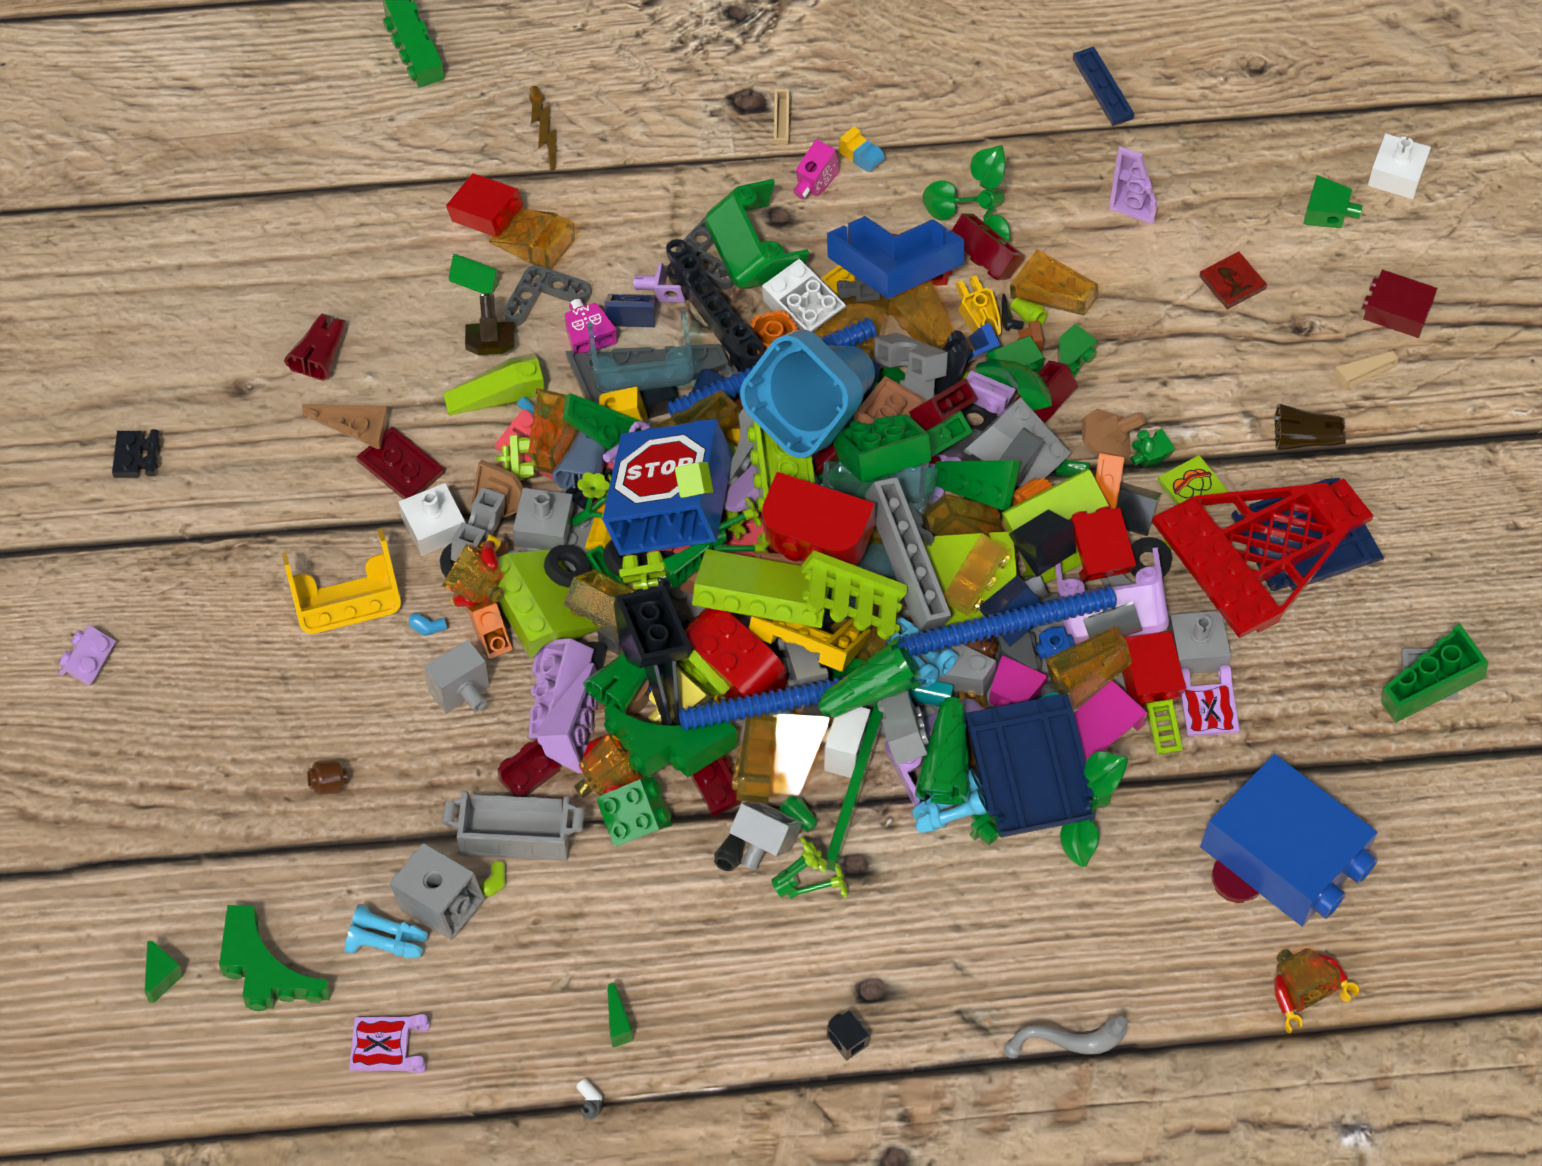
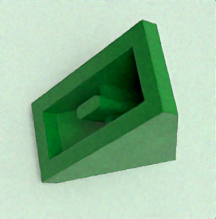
M147 941L145 994L149 1003H155L183 977V973L179 964L156 943Z

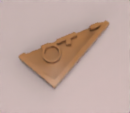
M302 404L304 416L376 449L381 448L389 414L387 406Z

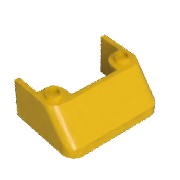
M382 528L377 529L382 553L373 555L367 560L365 564L367 577L317 589L316 582L311 575L306 573L292 575L287 552L281 553L299 625L304 632L316 634L391 615L398 611L401 600Z

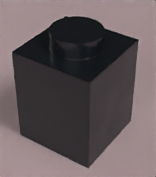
M669 378L640 386L641 398L649 419L669 413L667 402H674L676 398Z

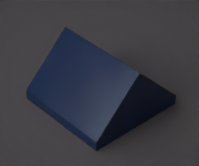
M607 295L605 315L614 327L655 328L656 295Z
M1016 575L977 608L983 616L988 618L989 614L996 616L998 612L1002 614L1006 610L1012 612L1014 608L1019 610L1022 606L1025 608L1028 605L1035 606L1036 603H1041V601L1029 586ZM1030 626V629L1027 630L1022 628V631L1019 632L1015 630L1014 633L1007 632L1006 635H999L1011 647L1033 627Z

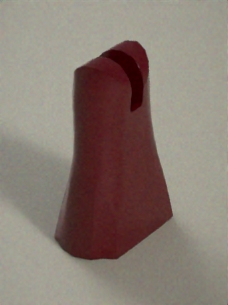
M321 313L305 336L286 355L284 359L286 366L293 372L322 381L329 378L337 349L346 328V321L334 318L331 323V316Z

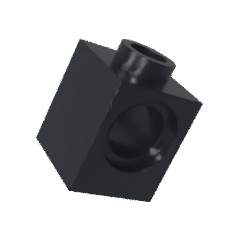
M850 1010L843 1015L839 1013L829 1020L827 1037L846 1061L869 1046V1034Z

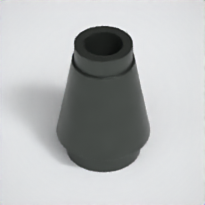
M729 834L714 853L715 865L724 871H732L738 867L744 840Z

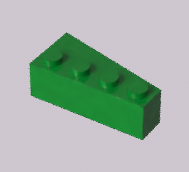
M383 0L385 18H382L385 30L391 32V41L395 48L398 47L400 50L398 52L401 62L403 64L406 63L408 66L407 72L410 80H415L418 88L444 80L443 64L432 39H429L424 21L420 19L415 1Z
M1459 623L1446 637L1443 636L1436 642V646L1429 652L1423 653L1416 663L1410 668L1407 667L1383 687L1381 703L1396 723L1486 678L1489 662Z

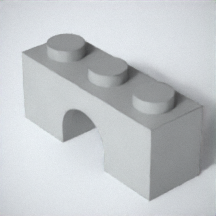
M899 333L875 338L874 360L877 363L890 368L908 366L907 375L922 381L946 376L948 352Z
M484 487L481 488L472 504V512L468 524L462 522L452 539L451 560L475 568V559L482 549L480 544L487 541L488 534H494L504 516L506 495Z

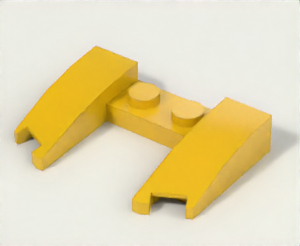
M756 616L751 617L749 630L755 636L770 644L777 637H780L783 641L801 645L810 652H819V663L841 672L859 653L871 633L870 629H867L862 634L859 633L860 631L854 626V618L848 620L833 635L811 626Z

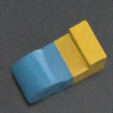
M855 126L840 137L839 153L863 170L871 172L884 161L885 156L882 150L861 136V131Z

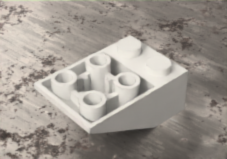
M800 259L762 285L763 301L773 311L780 309L781 312L784 310L786 314L790 313V319H793V322L796 323L800 330L804 329L813 332L846 307Z

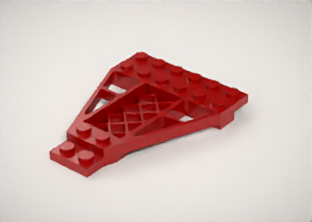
M1343 478L1329 486L1327 483L1197 495L1153 516L1152 523L1240 639L1255 630L1259 633L1279 623L1284 613L1338 545L1345 540L1351 531L1372 521L1374 515ZM1286 497L1258 512H1252L1244 502ZM1234 503L1244 516V519L1224 529L1219 528L1203 505ZM1290 510L1289 516L1282 515V513ZM1293 511L1306 513V520L1292 517ZM1311 516L1316 521V523L1310 522ZM1269 520L1268 526L1260 525ZM1273 521L1287 524L1286 531L1272 528ZM1291 525L1305 528L1304 534L1300 535L1290 532ZM1308 529L1321 532V539L1308 537ZM1249 530L1248 537L1240 535ZM1256 531L1267 534L1266 540L1251 538L1252 532ZM1270 535L1284 538L1283 545L1269 542ZM1288 540L1302 543L1301 549L1287 547ZM1232 541L1246 544L1245 552L1236 550L1232 545ZM1254 546L1264 549L1263 556L1248 553L1249 547ZM1267 550L1281 553V558L1276 560L1266 557ZM1326 550L1305 578H1303L1294 565ZM1247 560L1260 563V570L1250 569L1246 564ZM1286 571L1297 588L1286 602L1279 606L1261 582Z

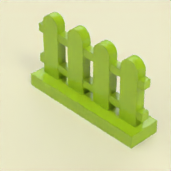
M812 551L802 564L801 573L805 574L804 578L809 580L808 591H804L802 599L806 600V607L811 613L817 614L825 607L830 609V616L835 622H842L849 616L854 618V626L860 631H866L870 625H874L877 627L878 635L884 640L890 639L894 633L899 632L900 625L896 624V612L899 613L902 604L899 602L907 594V585L820 552ZM826 586L832 588L831 600L825 598ZM849 595L856 597L855 609L848 606ZM873 604L879 605L878 617L872 615Z

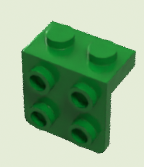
M654 776L639 779L597 798L599 809L614 846H621L652 832L664 830L672 826L670 811L664 805L661 797V787L655 781Z

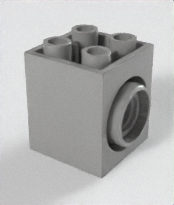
M424 843L410 855L408 862L400 871L394 874L390 882L391 889L401 911L450 940L455 937L485 900L474 872Z

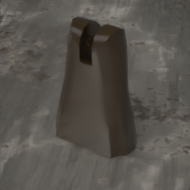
M1283 404L1277 405L1274 418L1275 448L1277 450L1346 444L1345 418L1309 412Z

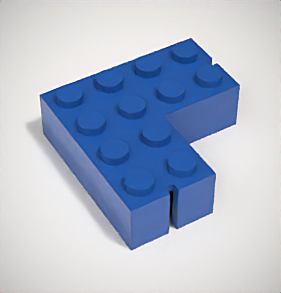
M863 216L848 223V242L847 227L845 225L828 232L827 252L829 259L889 299L964 264V239L951 230L947 231L945 226L934 219L894 236L868 217Z

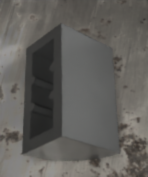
M1133 601L1116 606L1113 609H1107L1083 617V622L1093 647L1143 631Z

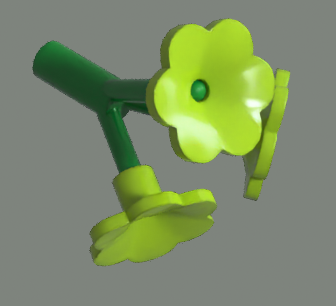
M586 472L583 474L582 479L578 481L577 486L588 499L586 508L571 519L572 524L576 527L590 517L603 518V513L595 512V510L607 500L610 483L605 481L604 475ZM608 474L607 477H608L609 481L611 482V477H612V476H611L610 474ZM593 498H600L595 504L592 505Z

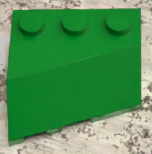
M907 414L875 418L873 423L869 424L860 423L859 420L851 421L850 426L843 427L832 441L840 462L861 482H871L878 477L893 475L900 470L919 467L923 463L931 461L929 434Z

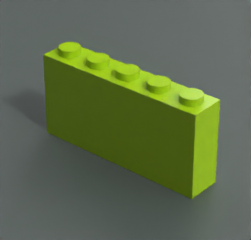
M709 549L705 550L694 584L692 602L694 606L822 628L827 609L823 607L817 614L811 613L807 609L806 600L802 599V594L805 590L808 591L809 580L804 578V573H801L802 566ZM826 586L825 598L829 599L831 588Z

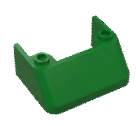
M774 179L736 187L707 212L705 218L707 230L731 281L739 288L764 285L798 259L805 265L807 262L808 249L785 254L782 246L775 241L760 242L746 213L748 210L769 206L775 184Z

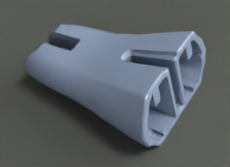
M579 431L569 450L553 471L552 478L560 488L569 489L572 485L575 488L577 481L582 479L583 474L586 472L603 475V454L606 452V448Z

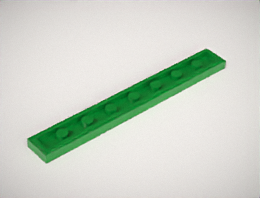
M878 702L874 704L827 852L826 862L828 864L826 867L828 870L835 872V864H839L883 724V714L878 709Z

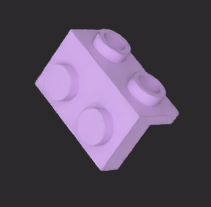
M972 370L966 378L978 398L973 404L985 408L989 412L1000 414L1009 406L1015 396V388Z
M90 625L83 631L78 630L70 642L74 644L70 652L66 650L58 662L61 665L58 671L60 675L63 676L65 673H68L88 686L93 682L115 643V640Z

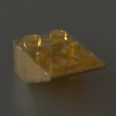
M521 209L510 221L507 228L498 237L492 236L489 243L532 265H539L552 270L575 241L574 222L554 212Z

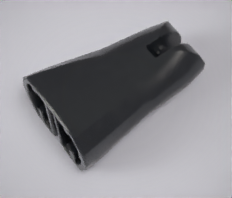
M953 331L942 348L943 351L948 352L946 376L935 378L934 392L936 395L962 380L963 369L970 351L966 345V338L961 331Z

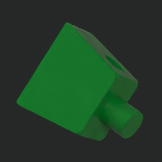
M1317 175L1303 224L1342 228L1345 216L1356 219L1360 218L1363 205L1349 202L1352 193L1351 188Z

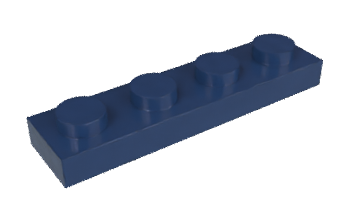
M1095 47L1073 53L1074 63L1111 125L1114 126L1132 120L1134 118L1133 110Z

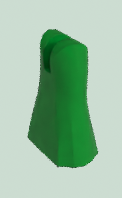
M622 652L612 662L589 676L583 682L587 693L606 708L614 705L624 713L647 679L644 668H638L628 663L624 652Z

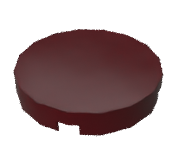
M1218 860L1214 863L1211 880L1218 895L1234 903H1244L1258 897V891Z

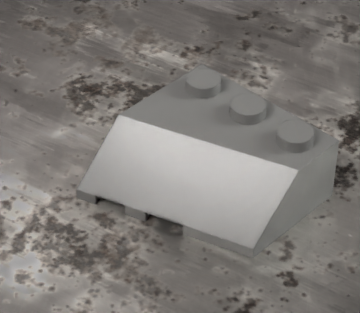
M1021 397L1002 411L963 450L966 454H973L982 461L999 460L1021 429L1025 427L1042 439L1044 444L1024 480L1017 485L1018 487H1021L1033 478L1039 480L1042 477H1046L1070 454L1067 448Z

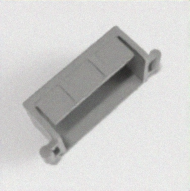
M462 791L461 799L445 802L443 824L458 830L457 842L460 855L567 861L569 836L574 832H581L583 830L584 810L572 806L570 796H564L562 803V799L471 795L470 803L468 791ZM455 805L460 806L458 823L453 822ZM572 811H573L572 828H570V825H571V815H572Z

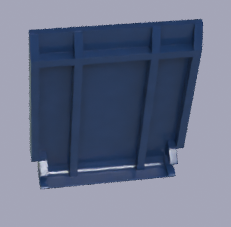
M1340 478L1324 479L1312 484L1327 483L1329 486L1339 481ZM1286 497L1264 499L1249 504V509L1252 512H1258ZM1236 510L1231 514L1234 523L1244 519V516L1242 514L1239 515ZM1290 510L1282 513V515L1289 516ZM1293 511L1292 517L1306 520L1307 514ZM1311 516L1310 522L1316 523V521ZM1269 520L1260 525L1268 526ZM1273 521L1272 528L1286 531L1287 524ZM1366 524L1349 533L1308 585L1384 560V556ZM1291 525L1290 532L1303 535L1305 528ZM1308 529L1307 536L1321 539L1322 533ZM1249 530L1241 535L1248 537ZM1253 531L1251 538L1265 541L1267 534ZM1270 535L1269 542L1283 545L1284 538ZM1288 540L1287 547L1301 549L1302 543ZM1254 546L1249 547L1250 553L1263 556L1264 549ZM1267 550L1266 557L1279 560L1281 553ZM1326 550L1294 565V567L1305 578ZM1256 563L1257 566H1258V568H1259V570H1260L1261 564H1260V563ZM1286 571L1265 580L1271 591L1290 587L1291 590L1297 588Z
M1067 694L965 713L967 729L988 816L995 818L998 834L1001 838L1095 819L1096 813H1092L1090 807L1092 803L1090 797L1094 793L1087 786L1090 781L1086 778L1084 772L1086 761L1073 709Z

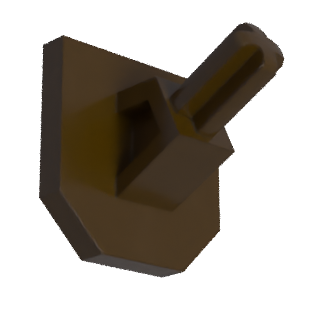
M480 294V323L466 324L465 349L476 355L503 354L515 347L514 322H498L495 314L494 294Z

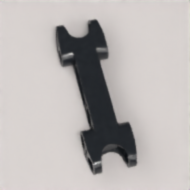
M681 239L670 241L666 245V254L671 262L667 266L669 280L673 285H680L682 287L686 300L692 303L729 353L732 366L734 365L738 372H745L746 368L752 369V366L756 365L764 354L763 344L751 327L739 320L701 269L700 260L691 247ZM673 247H681L683 249L681 252L671 251Z

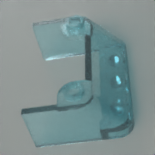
M681 311L680 320L683 346L670 349L664 361L617 366L611 357H597L592 322H588L587 330L592 370L598 391L608 393L632 387H638V390L641 391L681 386L690 383L694 377V363L686 311Z
M824 461L823 487L866 500L865 495L874 482L897 477L907 503L912 502L920 514H925V509H931L938 468L910 467L900 470L893 475L878 477L871 482H861L841 462Z

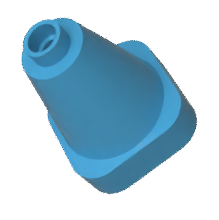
M804 329L796 330L775 339L744 379L740 389V399L747 414L786 453L797 458H804L826 448L834 440L859 408L863 396L872 386L875 378V369L869 355L858 347L827 346L815 333Z

